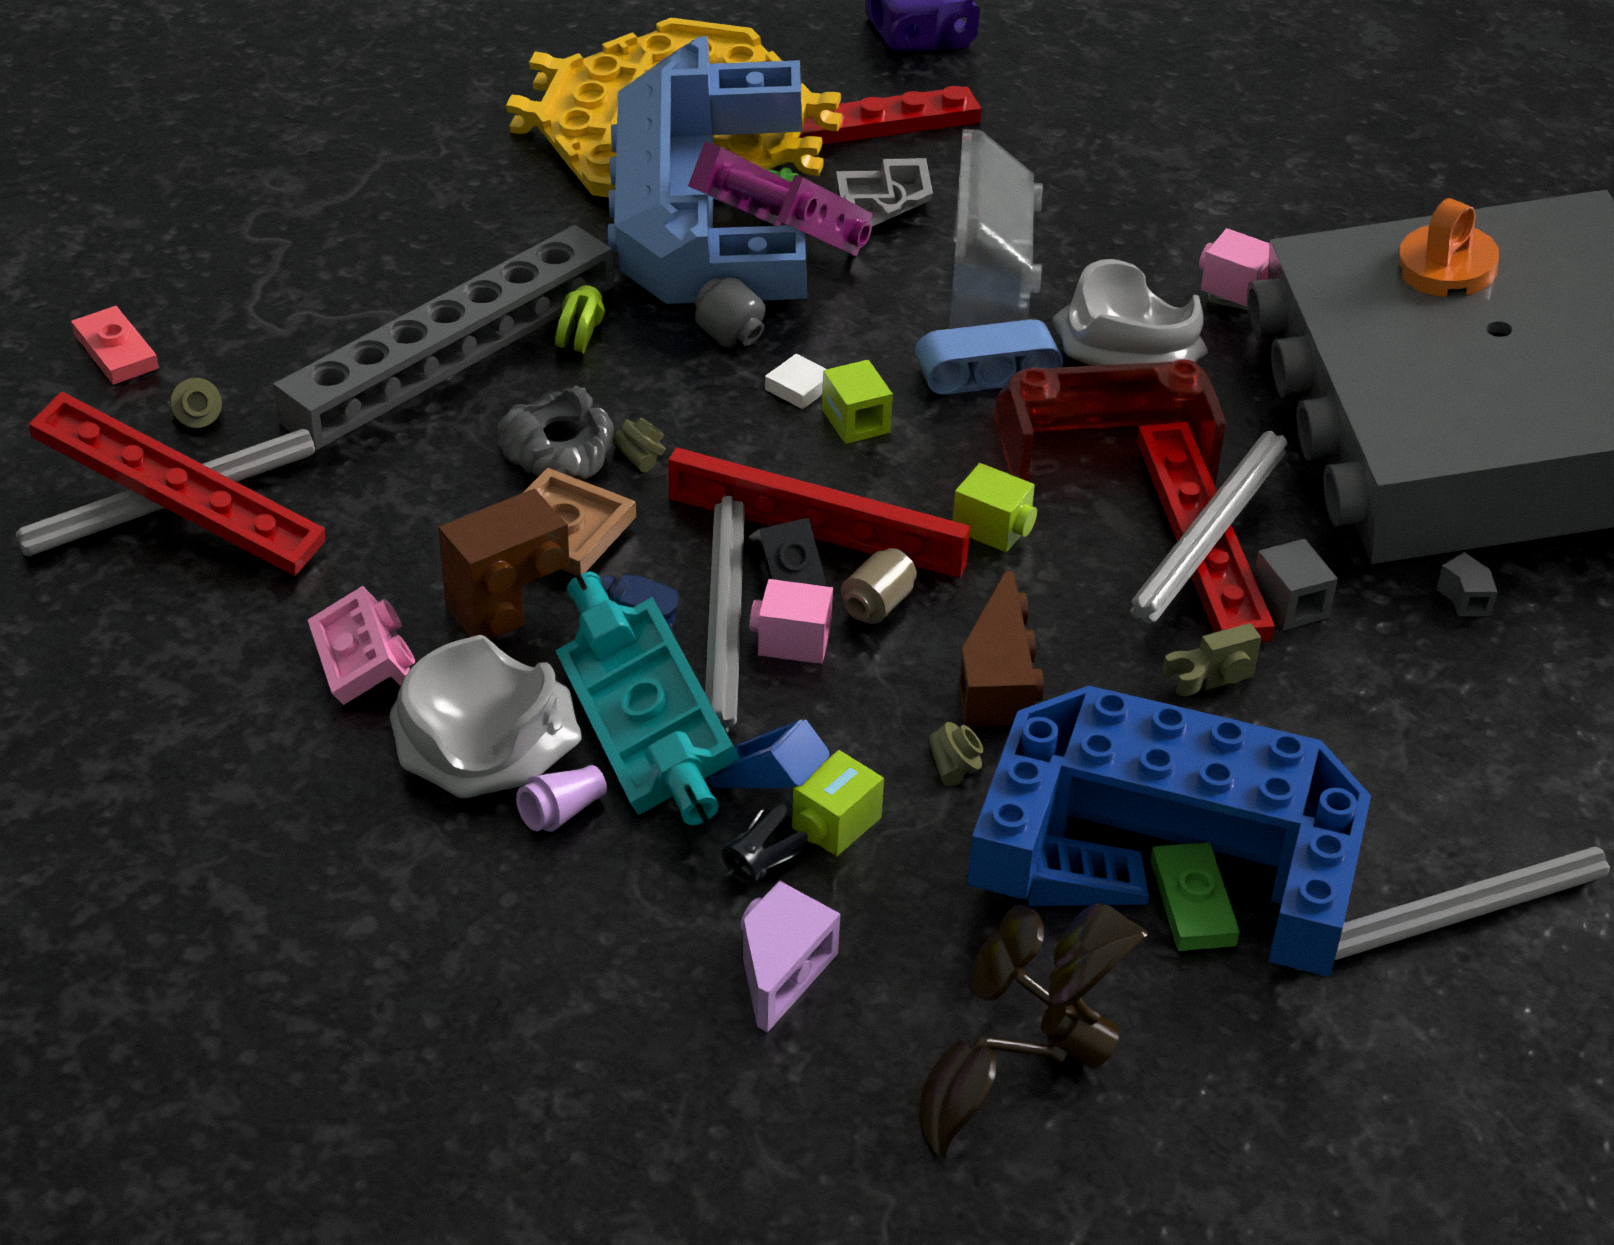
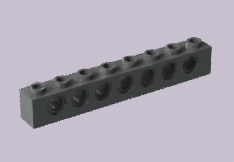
M576 225L546 239L273 383L279 424L291 433L300 429H306L312 437L315 450L322 448L560 317L566 295L576 291L578 287L584 285L592 286L601 294L614 287L613 248Z

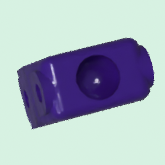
M865 0L866 15L887 46L893 51L942 52L970 47V42L978 36L980 8L973 0ZM961 18H967L966 24Z

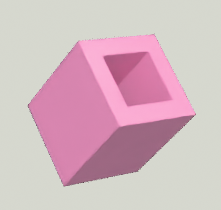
M1226 228L1214 243H1208L1201 254L1199 260V269L1203 270L1201 290L1248 307L1247 288L1249 282L1268 279L1269 243Z
M768 579L763 600L754 599L750 615V632L758 633V655L823 664L831 630L833 587Z

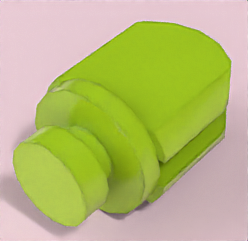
M584 285L566 295L556 331V347L565 349L571 339L575 326H578L574 340V352L584 354L594 327L601 323L605 314L602 295L596 288Z

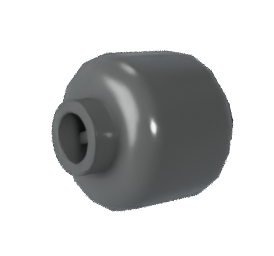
M735 277L712 279L697 294L694 302L696 307L695 321L721 347L731 348L740 343L748 346L755 342L764 330L762 320L765 316V304L740 279Z

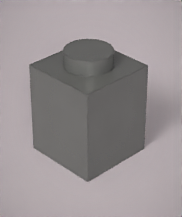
M1306 539L1258 551L1254 578L1270 616L1282 631L1329 618L1338 578Z

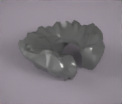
M577 385L573 388L564 389L562 392L543 393L538 400L528 405L515 404L496 427L498 428L499 438L497 446L502 449L505 459L514 465H521L526 474L540 476L547 468L574 478L578 477L581 480L592 477L601 469L607 453L613 446L615 432L608 413L602 408H592V397L586 392V388H579ZM588 414L589 425L583 428L571 440L564 442L550 441L543 431L547 425L553 422L581 421Z

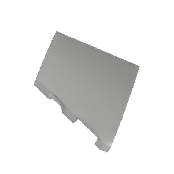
M926 158L882 159L880 171H836L834 180L836 195L873 213L870 221L872 227L930 201L933 195Z

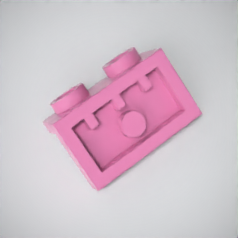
M361 586L308 619L331 693L343 705L390 676L401 687L405 676L410 671V666L415 664L411 650L397 634L396 630L401 628L402 624L396 611L386 599L378 602L364 586Z

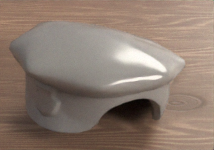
M1105 259L1088 265L1080 276L1072 302L1058 311L1052 319V323L1063 344L1064 352L1068 357L1121 376L1182 375L1193 364L1208 354V349L1200 337L1204 320L1199 296L1193 295L1190 302L1182 308L1173 307L1151 292L1146 285L1144 273L1138 267L1121 260Z
M483 635L448 643L420 659L405 676L397 701L390 711V721L401 767L462 799L525 786L528 778L542 775L550 766L581 741V730L576 721L570 690L555 681V672L551 665L548 663H538L534 668L519 663Z

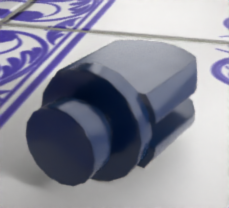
M625 573L618 584H616V577L608 574L602 577V586L611 601L616 602L618 605L635 607L653 597L670 630L673 629L679 603L678 592L675 589L636 574L633 576Z

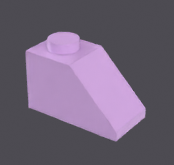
M781 881L763 899L756 898L749 904L743 914L740 925L741 930H743V961L758 1028L767 1033L837 956L839 948L840 913Z

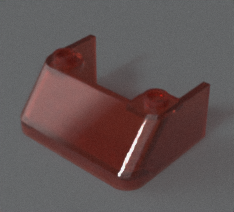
M1179 359L1172 362L1043 369L1037 367L1027 368L1014 374L997 394L994 413L1010 475L1028 482L1034 431L1187 422L1212 481L1216 485L1226 420L1208 373L1191 360Z

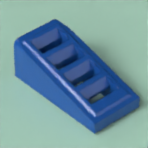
M800 719L737 744L734 748L740 759L708 776L706 779L713 788L798 787L803 785L828 759L829 750L808 721Z
M1048 835L1027 896L1028 905L1079 906L1098 903L1106 905H1148L1149 894L1141 852ZM1071 871H1081V874L1072 873ZM1094 871H1104L1105 878L1094 877ZM1116 871H1127L1129 883L1118 881Z

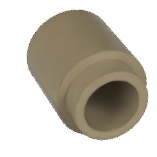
M889 548L885 551L875 552L841 586V597L847 612L855 619L866 623L876 624L881 622L912 591L917 575L914 563L905 553L898 549Z

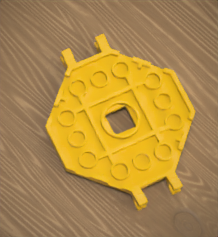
M668 18L656 23V31L637 38L632 32L602 44V52L584 59L580 53L561 59L554 58L546 53L534 52L529 61L530 69L542 72H538L533 81V89L546 91L541 102L531 101L520 95L512 94L506 104V110L508 113L519 114L514 116L509 126L510 132L525 134L530 132L533 126H537L591 195L609 197V190H615V185L611 184L610 157H616V152H612L611 125L617 124L618 92L697 37L708 36L710 64L782 60L774 51L768 52L761 45L760 36L752 28L678 18ZM801 83L802 129L807 117H810L821 128L838 132L842 122V114L833 113L828 110L837 111L841 101V93H812ZM801 132L713 135V144L766 170L792 162L802 173L819 177L824 166L823 158L813 157L819 154L822 147V137L807 136L799 138Z

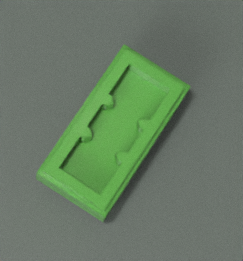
M1203 842L1152 847L1150 862L1177 951L1237 946L1240 931L1211 843Z

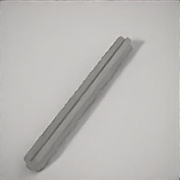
M300 429L203 463V465L235 482H239L309 457L315 452V446L310 433L306 429ZM127 490L24 526L16 532V537L24 555L32 556L164 509V507L132 490Z
M1267 431L1260 436L1133 597V607L1130 609V612L1135 619L1141 618L1146 624L1157 621L1285 455L1284 447L1287 445V440L1283 435L1276 436L1272 431Z
M724 496L722 503L714 506L705 694L726 733L729 731L730 726L737 723L745 506L743 502L734 501L732 496Z
M1591 847L1344 922L1335 960L1604 878L1609 873V865L1605 860V853L1599 847Z

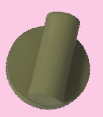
M189 378L175 387L170 401H167V407L172 421L177 420L189 428H203L213 423L219 416L222 408V399L218 389L211 382L202 378Z
M641 417L636 423L626 419L621 425L622 429L615 432L613 445L641 472H648L655 466L657 456H662L666 451V448L660 443L664 435Z
M946 722L938 731L929 736L928 741L942 783L945 786L952 787L960 784L964 780L965 774H973L982 767L980 754L983 753V746L977 735L968 726L961 725L958 727L952 722Z

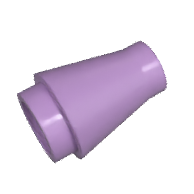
M594 765L577 770L531 776L526 781L525 786L520 787L517 791V807L523 821L530 829L534 831L544 829L551 832L592 802L603 798L607 792V785L602 772Z

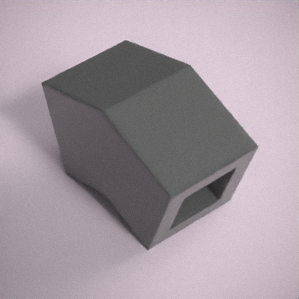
M1465 552L1442 566L1436 589L1453 601L1458 617L1491 616L1498 592L1490 569Z

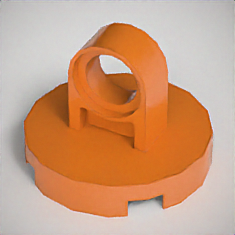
M1447 198L1435 210L1430 225L1420 227L1404 238L1400 244L1398 266L1402 268V278L1405 283L1420 292L1438 297H1447L1448 289L1466 288V295H1470L1490 286L1498 272L1499 247L1492 237L1474 228L1476 216L1473 207L1452 198Z

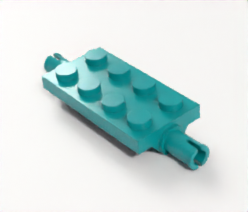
M582 573L580 575L587 586L586 590H582L576 577L567 586L568 595L574 601L580 613V626L575 640L555 651L636 813L640 815L673 796L683 821L689 825L701 824L703 820L696 808L698 803L701 804L708 819L717 813L719 807L716 798L711 794L704 779L739 760L740 757L653 597L635 607L618 605L609 599L602 586L601 579L596 573Z

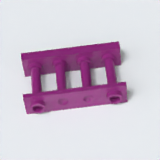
M707 141L704 142L688 187L705 195L707 194L774 226H780L782 222L856 257L860 247L867 243L871 234L872 224L870 221L873 213L801 176L794 175L791 183Z

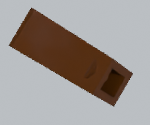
M1005 571L962 647L958 690L964 725L968 727L1013 725L1017 711L1033 706L1034 702L1043 700L1044 681L1042 669L1033 668L1032 666L1036 657L1035 634L1033 630H1025L1024 626L1028 622L1026 593H1018L1014 571Z

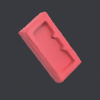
M117 306L71 321L75 337L113 385L159 369L157 355Z

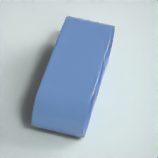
M1032 319L937 330L923 336L915 348L916 359L929 388L937 394L947 395L1042 383L1054 378L1060 372L1063 365L1062 355L1046 324Z

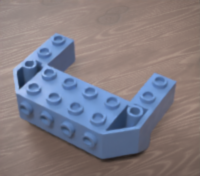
M708 36L697 37L661 60L618 92L617 124L611 125L612 152H616V157H610L611 184L615 185V190H609L610 218H614V224H608V245L613 248V252H618L620 271L664 303H694L699 291L709 281L715 278L724 279L727 277L740 279L761 300L807 299L805 233L788 225L713 228V198L688 187L704 142L707 141L713 144V135L803 132L800 60L710 64Z

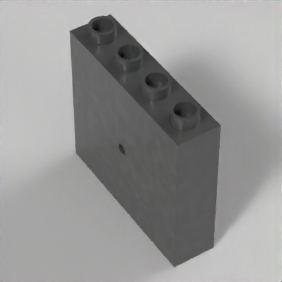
M1607 189L1474 209L1476 216L1474 228L1492 237L1499 247V263L1497 276L1490 286L1470 295H1466V288L1448 289L1447 297H1438L1416 290L1405 283L1402 278V268L1398 266L1400 244L1409 233L1420 227L1430 225L1433 215L1270 239L1268 279L1250 281L1247 288V305L1251 328L1257 339L1276 337L1271 347L1274 382L1281 398L1300 395L1302 399L1297 405V430L1302 452L1308 461L1327 458L1329 463L1324 469L1323 485L1330 520L1335 527L1355 524L1371 564L1614 527V200Z

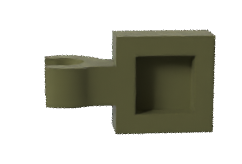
M1251 623L1204 635L1201 639L1200 648L1190 651H1175L1166 655L1162 673L1165 677L1181 674L1178 676L1176 688L1179 696L1193 695L1202 686L1207 690L1254 677L1261 636Z

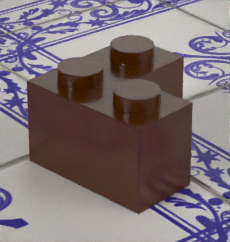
M535 488L438 527L445 607L470 637L483 635L491 640L524 626L522 585L570 566L568 524Z

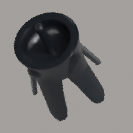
M763 805L746 831L740 832L726 844V847L722 849V859L729 870L725 873L726 878H730L733 875L741 883L751 886L759 878H763L766 875L767 869L801 854V851L793 850L801 846L808 839V834L805 832H797L774 844L776 836L773 830L786 815L787 808L785 805L775 807L757 825L766 808Z

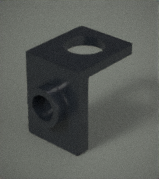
M809 518L758 529L744 540L746 548L756 545L761 546L769 579L827 586Z

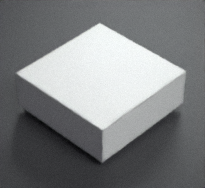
M795 354L765 376V390L804 409L822 395L823 370L826 369Z

